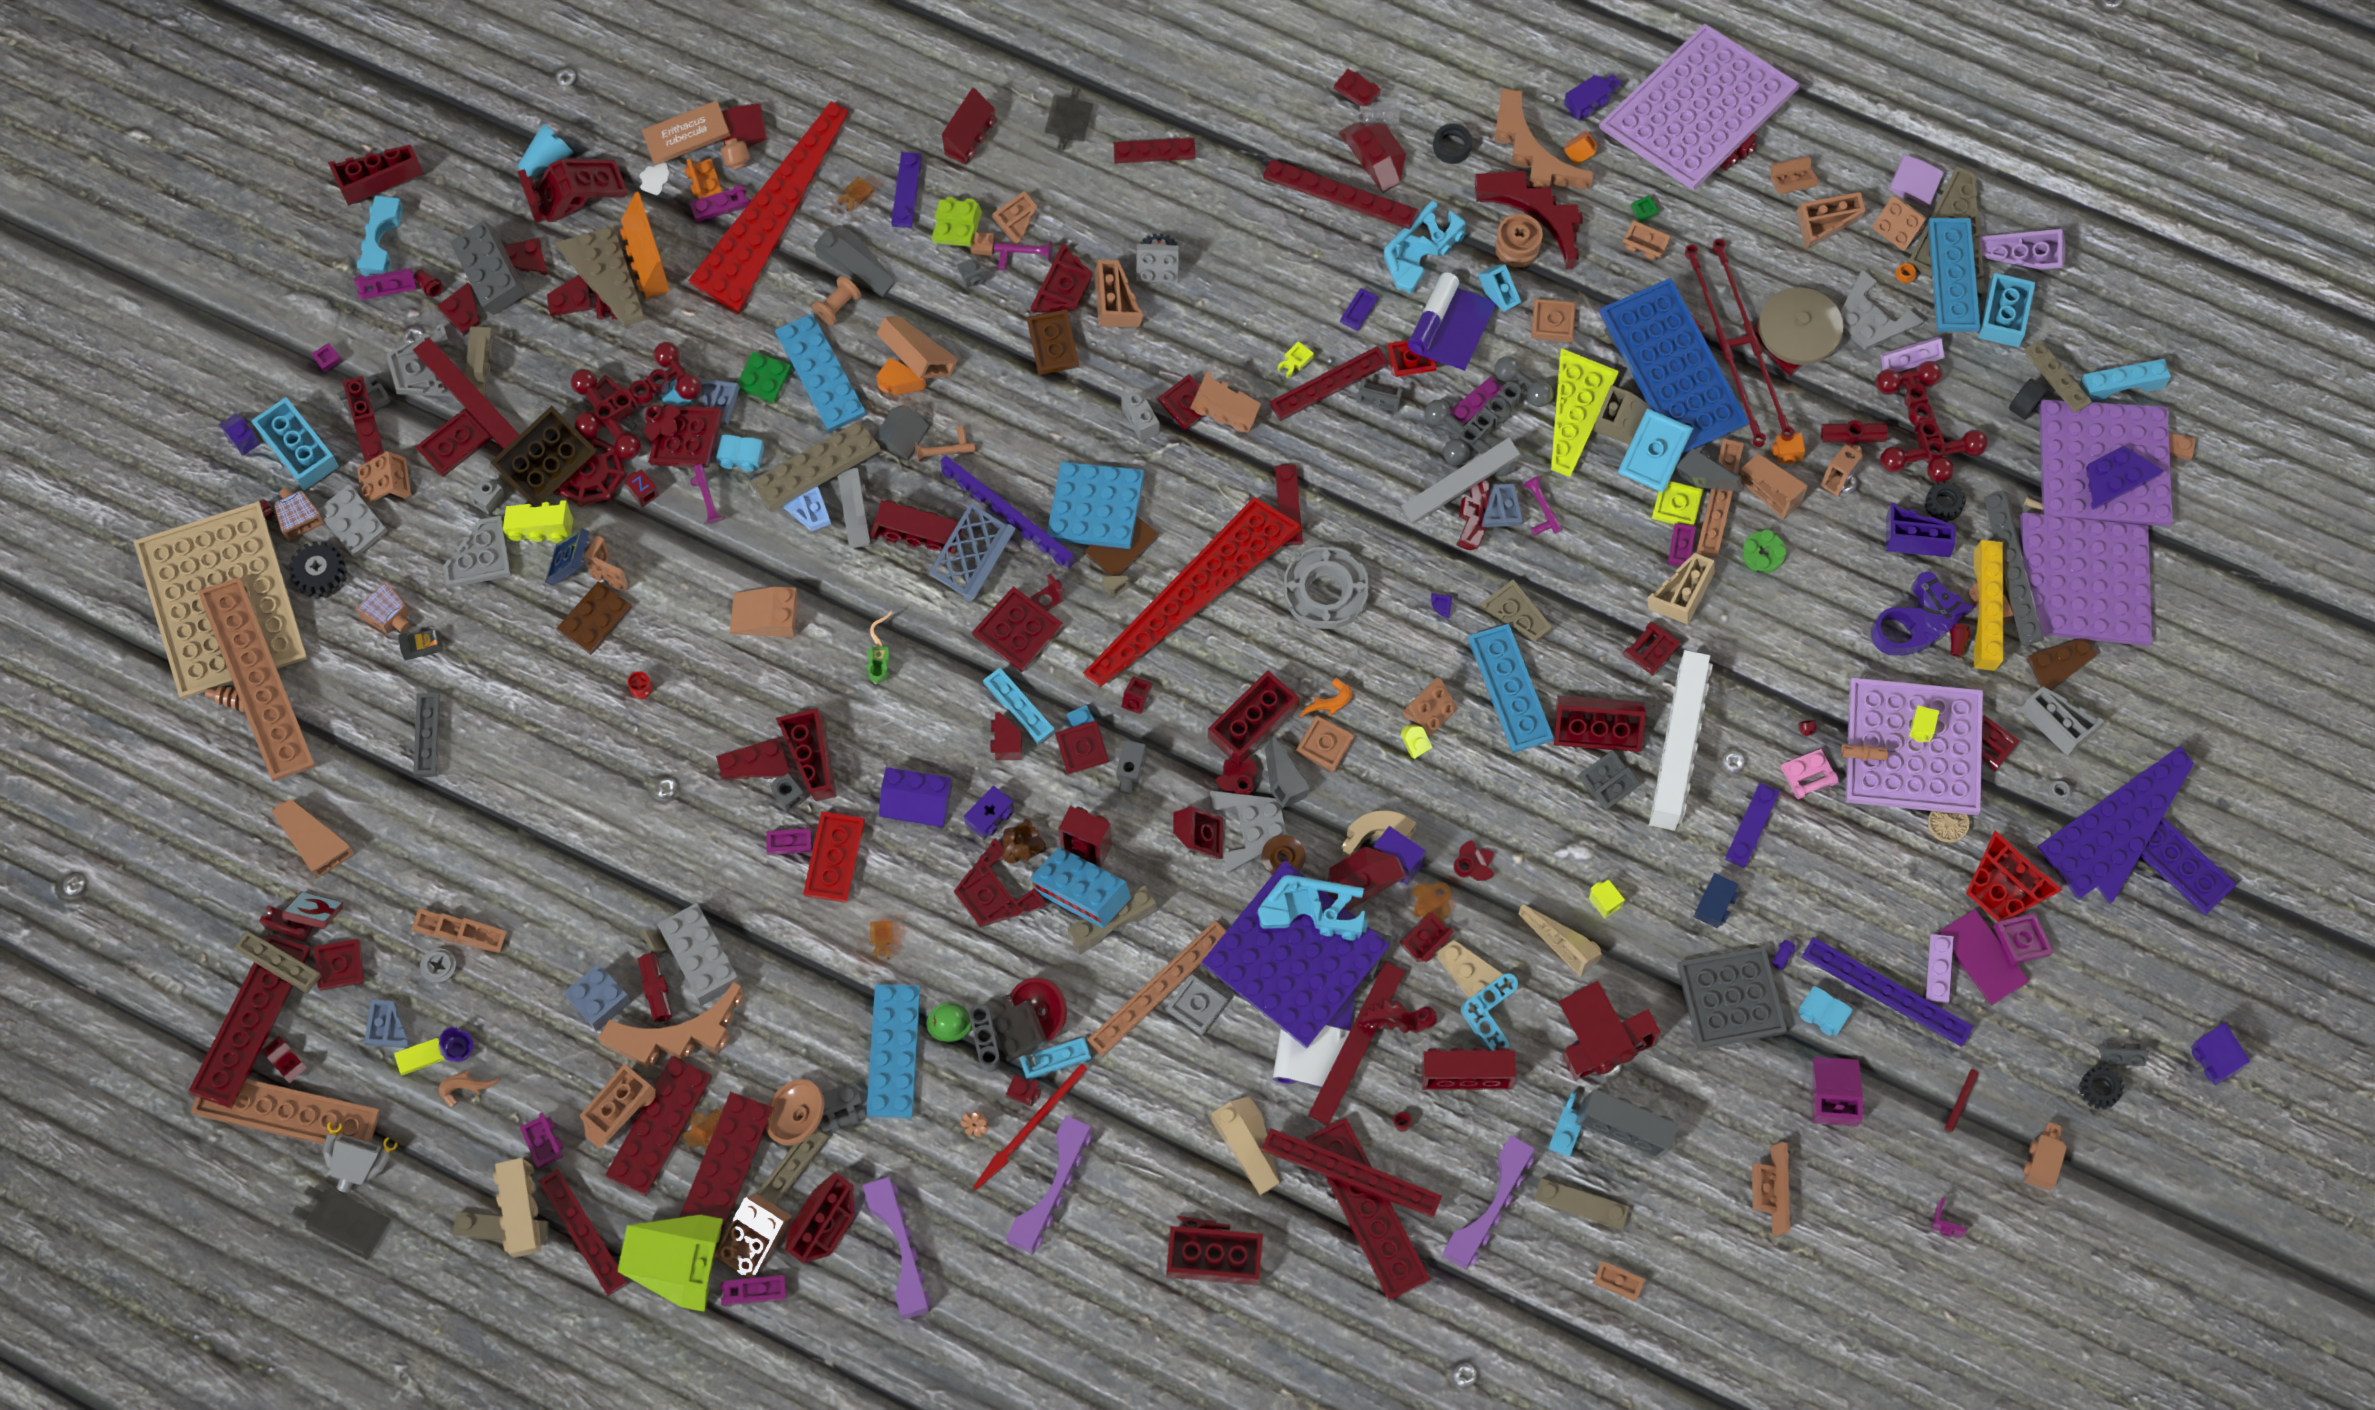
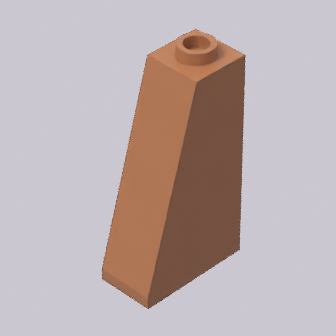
M889 316L883 318L877 335L919 378L951 376L958 361L955 356L902 317Z
M293 800L283 801L272 810V813L316 879L355 855L345 841Z

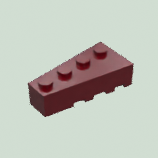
M881 500L874 516L869 539L876 540L877 536L886 537V541L895 543L896 540H902L908 546L916 547L925 544L927 549L941 551L959 521L955 518L940 517L934 512H922L913 506H901L892 500ZM962 529L958 531L959 539L961 536ZM957 546L949 547L948 553L955 554Z
M815 708L777 717V723L813 799L817 802L837 797L824 717L819 709Z
M1649 1009L1621 1022L1637 1053L1656 1045L1661 1032ZM1573 1043L1566 1047L1563 1059L1574 1081L1596 1072L1581 1044Z

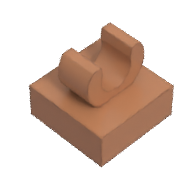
M976 232L971 253L992 256L994 234Z

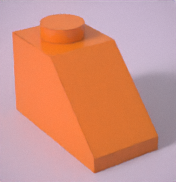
M891 357L876 375L880 390L885 393L890 392L895 396L926 388L925 378H919L909 367Z

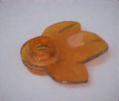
M1437 882L1433 885L1422 883L1413 889V895L1418 898L1414 907V915L1416 917H1424L1428 912H1433L1441 922L1447 918L1450 912L1448 901L1451 898V889L1447 884L1443 882ZM1442 889L1444 891V895L1442 897H1437V890Z
M716 1108L709 1117L701 1113L692 1112L690 1117V1127L692 1130L682 1135L686 1143L693 1147L702 1146L707 1150L709 1145L708 1138L713 1135L722 1112Z

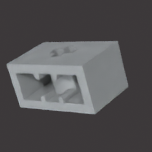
M1140 389L1121 397L1122 410L1140 442L1159 434V421Z

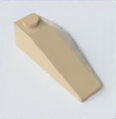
M1524 904L1520 907L1519 915L1579 977H1582L1600 961L1601 949L1595 942H1590L1586 937Z
M1247 1096L1230 1101L1212 1112V1123L1258 1194L1261 1196L1279 1185L1273 1156L1262 1151L1267 1133L1262 1114L1251 1097Z

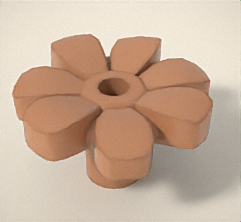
M975 1110L972 1115L969 1112L964 1113L961 1126L967 1127L965 1130L967 1135L970 1136L974 1132L976 1137H980L982 1134L987 1133L989 1126L986 1125L988 1120L981 1112Z

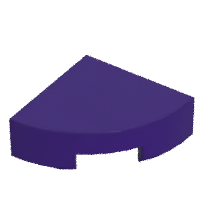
M1431 593V604L1434 610L1439 615L1449 618L1452 596Z

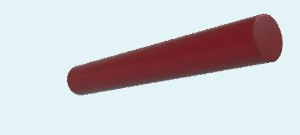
M1970 1069L1944 1129L1948 1132L1954 1131L1979 1072L1974 1069Z

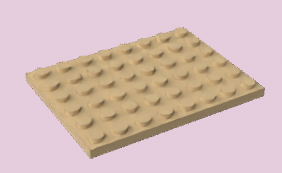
M259 501L134 541L181 700L204 693L207 688L216 689L219 686L233 683L198 595V590L240 577L276 669L308 659Z

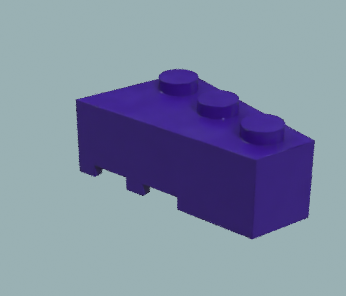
M1890 503L1886 515V551L1951 557L1956 543L1955 525L1931 516L1926 518L1916 514L1917 511L1910 509V511L1897 507L1896 503Z

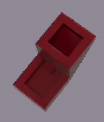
M280 1036L261 1050L288 1083L307 1069Z

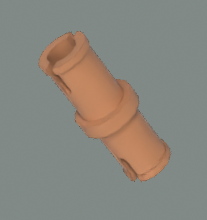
M1842 744L1841 758H1858L1861 761H1867V759L1886 761L1888 748L1871 747L1868 744H1862L1861 746Z

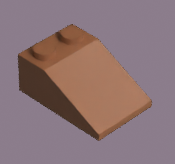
M769 587L734 593L730 634L794 637L799 599L796 588Z

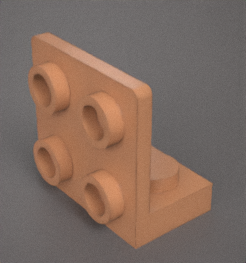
M387 451L357 468L361 498L367 505L389 493L402 498L411 496L405 457Z

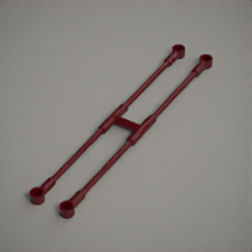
M1722 239L1714 240L1712 250L1717 253L1721 264L1724 266L1747 336L1728 340L1723 327L1720 325L1700 270L1701 266L1697 257L1698 248L1692 244L1688 245L1685 249V257L1690 259L1692 268L1696 271L1716 327L1715 331L1725 359L1731 368L1750 421L1753 445L1756 447L1764 446L1766 436L1760 431L1758 423L1754 419L1730 348L1749 343L1754 355L1757 356L1776 408L1777 418L1782 429L1781 438L1784 441L1792 440L1794 429L1789 426L1786 415L1782 412L1761 355L1762 351L1751 321L1747 317L1729 268V260L1725 252V241Z

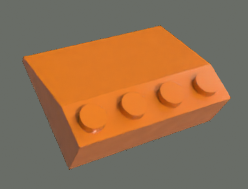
M636 192L621 219L623 228H620L623 241L627 240L629 244L625 248L628 257H633L634 260L631 263L634 275L638 274L640 278L636 280L639 292L644 291L645 297L650 298L670 292L640 194Z

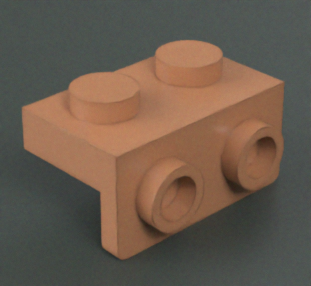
M1809 156L1771 164V183L1778 194H1786L1818 186V178L1811 169V158Z
M1633 220L1622 243L1626 245L1625 249L1634 253L1639 250L1645 253L1644 257L1655 261L1656 258L1662 259L1671 236Z

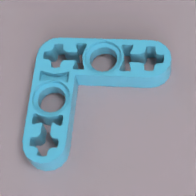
M1504 974L1467 999L1461 1006L1463 1017L1487 1051H1495V1042L1502 1044L1500 1048H1509L1508 1040L1490 1016L1488 1010L1515 992L1518 987V981L1512 974ZM1504 980H1509L1511 982L1509 988L1507 987L1499 992L1497 988L1505 983ZM1486 991L1494 993L1495 999L1493 1003L1485 1000L1484 994ZM1475 1005L1476 1009L1474 1012L1469 1013L1468 1009L1470 1006ZM1483 1015V1018L1476 1022L1474 1021V1019L1478 1018L1477 1016ZM1481 1022H1487L1490 1025V1032L1488 1034L1481 1032ZM1495 1033L1496 1037L1488 1041L1487 1038Z

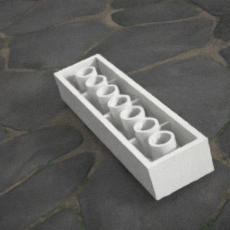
M1684 650L1677 673L1649 821L1650 826L1675 831L1677 824L1682 823L1683 816L1685 815L1687 806L1685 802L1690 790L1691 783L1689 781L1693 773V760L1697 752V739L1702 725L1700 722L1704 713V701L1709 687L1708 679L1713 664L1709 663L1710 655Z

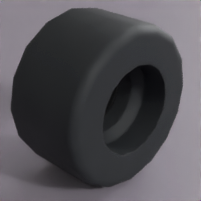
M2030 378L2011 402L2009 410L2026 420L2044 398L2047 388Z

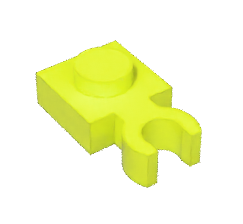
M1298 341L1285 354L1284 359L1287 361L1279 363L1278 371L1280 372L1283 368L1289 369L1286 372V378H1290L1293 375L1294 368L1296 367L1301 371L1314 357V353Z

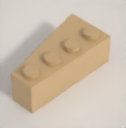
M523 1158L496 1163V1171H493V1178L499 1188L496 1198L498 1206L502 1208L503 1216H500V1225L505 1230L506 1238L503 1239L505 1252H508L514 1258L541 1252L539 1223L537 1220H534L538 1209L534 1198H532V1193L536 1192V1187L530 1176L534 1174V1166Z

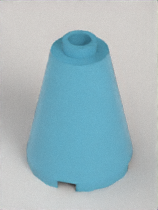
M543 124L517 167L520 170L525 169L527 176L532 175L534 180L545 173L551 163L560 159H567L574 152L548 126Z

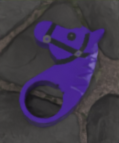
M1927 571L1922 572L1912 584L1914 594L1919 597L1918 608L1893 607L1884 610L1871 628L1872 642L1878 650L1888 655L1904 656L1915 654L1942 639L1962 616L1971 612L1974 606L1963 603L1959 594L1956 595L1953 592L1947 591L1935 574ZM1889 619L1899 621L1906 627L1907 631H1910L1911 638L1905 643L1889 641L1881 631V622Z

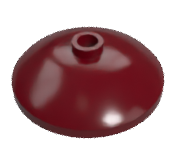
M1034 977L1023 980L1011 991L1006 1003L1005 1012L1008 1027L1012 1034L1025 1044L1044 1045L1051 1042L1061 1033L1066 1022L1067 1003L1064 994L1055 983L1048 979ZM1043 1008H1045V1015L1042 1014Z

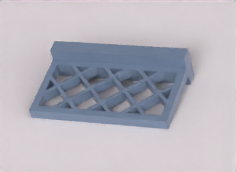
M970 503L928 574L963 595L962 598L970 603L976 597L1016 528L1010 524L1005 525L973 503ZM971 510L979 515L980 522L970 524L968 515ZM992 523L999 530L996 534L988 536L986 524ZM982 526L984 537L974 538L971 527ZM967 528L970 539L960 541L958 531ZM985 540L987 550L978 553L975 542ZM971 543L974 554L964 556L961 545ZM957 546L960 557L950 559L947 551L948 548ZM975 557L976 569L968 570L965 559ZM961 560L964 571L953 573L951 562ZM947 563L949 574L941 575L935 571L939 564ZM965 574L967 584L964 589L956 584L955 576Z

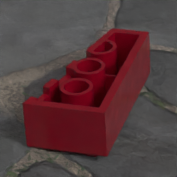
M411 144L387 149L381 154L368 153L365 154L366 157L358 159L350 157L345 158L344 162H328L348 206L424 174Z

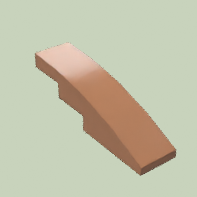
M418 908L411 931L430 937L500 953L507 932L467 918L462 920L444 913L439 915Z

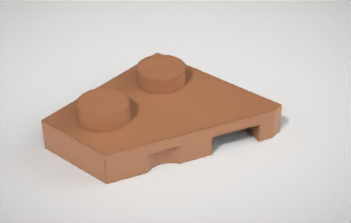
M1024 191L992 214V218L1011 241L1019 245L1037 210V205Z

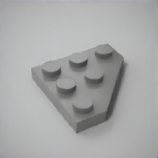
M501 516L479 520L469 537L466 536L458 546L457 552L453 557L446 561L443 565L447 588L511 576Z

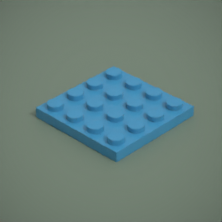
M1061 462L1047 534L1058 542L1131 549L1145 475L1144 470Z

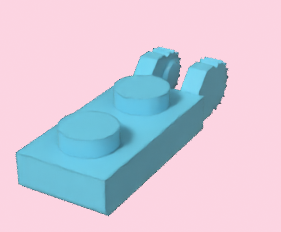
M1574 1091L1571 1092L1568 1103L1563 1108L1548 1148L1569 1158L1581 1126L1575 1124L1578 1111L1571 1109L1577 1097V1093Z

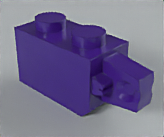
M1614 74L1604 79L1593 75L1565 94L1564 106L1578 121L1588 118L1595 110L1600 107L1604 108L1610 103L1611 95L1620 88L1621 82Z

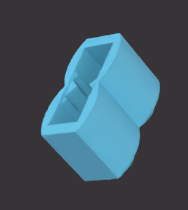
M721 435L716 459L718 464L725 469L740 467L744 471L752 472L753 470L760 469L765 447L763 441L759 439Z
M1813 986L1800 1006L1798 1013L1804 1021L1818 1024L1823 1033L1837 1036L1853 1010L1843 1002L1833 998L1827 992Z

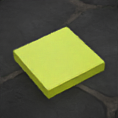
M1669 481L1664 493L1658 492L1652 519L1670 524L1677 523L1694 526L1703 489Z

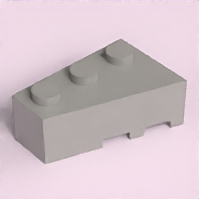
M2045 687L2040 688L2029 697L2020 710L2067 756L2094 735L2105 721L2099 717L2096 719L2090 716L2081 707L2078 709L2067 703V699Z

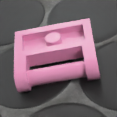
M1822 749L1781 765V769L1797 799L1805 797V794L1827 785L1833 786L1839 783L1838 777L1833 772ZM1822 773L1826 776L1804 786L1799 784V782Z

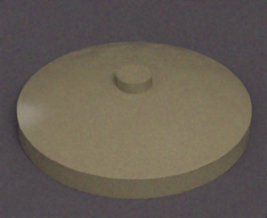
M1803 287L1788 288L1773 295L1765 303L1758 324L1759 334L1766 348L1779 359L1798 365L1814 364L1829 357L1838 347L1843 333L1842 316L1834 302L1816 290Z

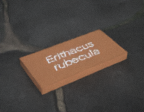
M717 100L642 129L654 165L661 164L730 136Z

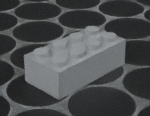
M697 903L657 924L700 1006L725 994L733 982L741 985Z

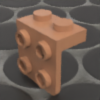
M596 535L595 539L589 542L584 555L590 576L598 581L604 580L609 582L608 584L617 590H620V588L627 590L629 586L624 572L606 563L610 554L604 538Z

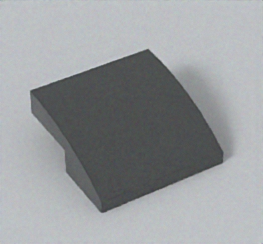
M1613 750L1577 775L1586 789L1606 810L1641 785L1630 768H1625Z

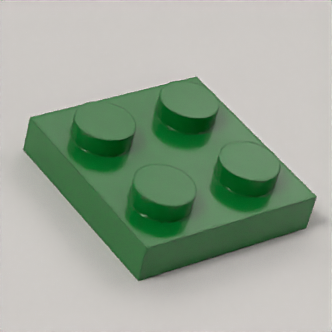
M752 351L737 382L740 386L739 391L775 403L791 371V365Z

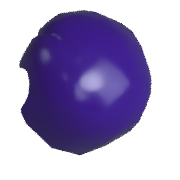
M452 1026L444 1029L440 1035L438 1048L440 1054L446 1060L459 1063L467 1060L472 1054L473 1040L468 1031H462L457 1026Z

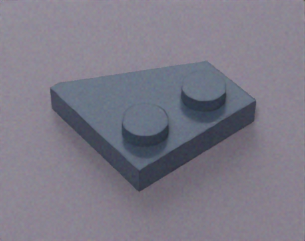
M701 379L704 404L706 407L721 408L723 414L720 423L728 424L740 386L737 383Z
M371 1000L364 1039L366 1046L409 1048V1042L394 1001Z

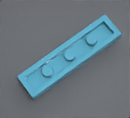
M998 668L983 680V684L1037 745L1055 733V729L1001 668Z

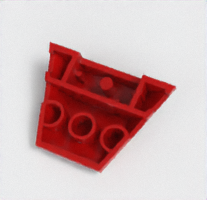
M1994 830L1966 894L1993 919L2000 922L2018 915L2061 892L2063 889L2047 875H2044L2012 847V844Z

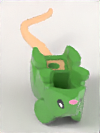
M892 611L885 617L875 621L870 628V634L877 647L871 646L868 651L869 663L867 669L869 670V679L874 684L886 681L889 676V672H887L889 650L888 647L884 648L880 639L874 633V628L877 624L889 618Z

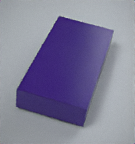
M1360 288L1340 318V323L1358 332L1378 302L1379 297Z

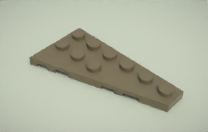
M614 226L554 243L559 253L561 252L567 262L572 264L582 279L610 307L612 313L624 326L645 321Z

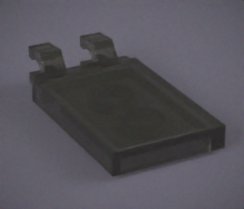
M308 1185L304 1194L317 1201L311 1213L296 1205L292 1214L305 1222L304 1226H306L305 1229L367 1261L391 1220L330 1188L321 1192Z

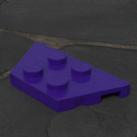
M2125 446L2089 463L2086 471L2089 478V492H2091L2092 510L2161 476L2164 471Z

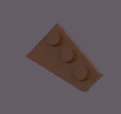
M2080 638L2029 655L2027 660L2040 687H2045L2052 691L2068 677L2093 660L2097 654L2089 639Z

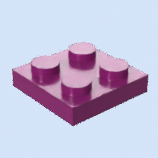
M2035 913L2000 921L1994 925L2011 965L2048 957L2053 953Z

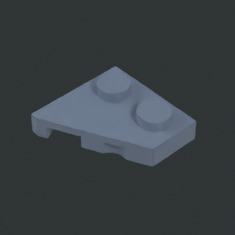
M1494 485L1491 489L1482 527L1520 526L1523 519L1515 485Z

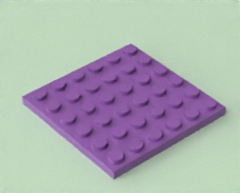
M2041 400L2039 402L2042 515L2138 525L2171 526L2172 500L2167 407L2091 403L2089 406L2074 413L2065 401ZM2125 446L2164 471L2161 476L2092 510L2091 492H2089V478L2086 471L2089 463Z
M2022 513L2020 515L2021 551L2043 635L2150 646L2152 643L2148 526Z

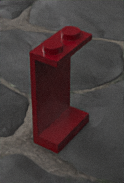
M1598 980L1558 1001L1598 1076L1610 1073L1614 1067L1621 1063H1628L1638 1055Z

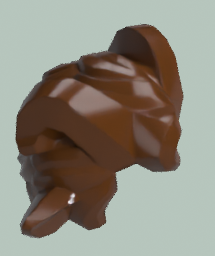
M1027 818L1024 819L1023 823L1016 827L1006 828L1003 832L1004 848L1002 853L1003 859L1007 863H1016L1018 860L1027 862L1030 858L1045 852L1047 849L1046 843L1040 837L1038 830H1036V827H1032V822Z

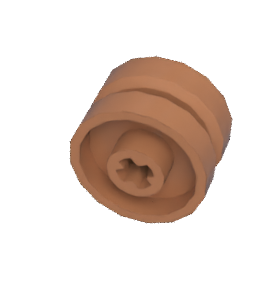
M1513 214L1506 217L1500 223L1497 230L1495 249L1502 262L1512 267H1525L1532 264L1538 258L1543 238L1542 228L1538 221L1525 214Z

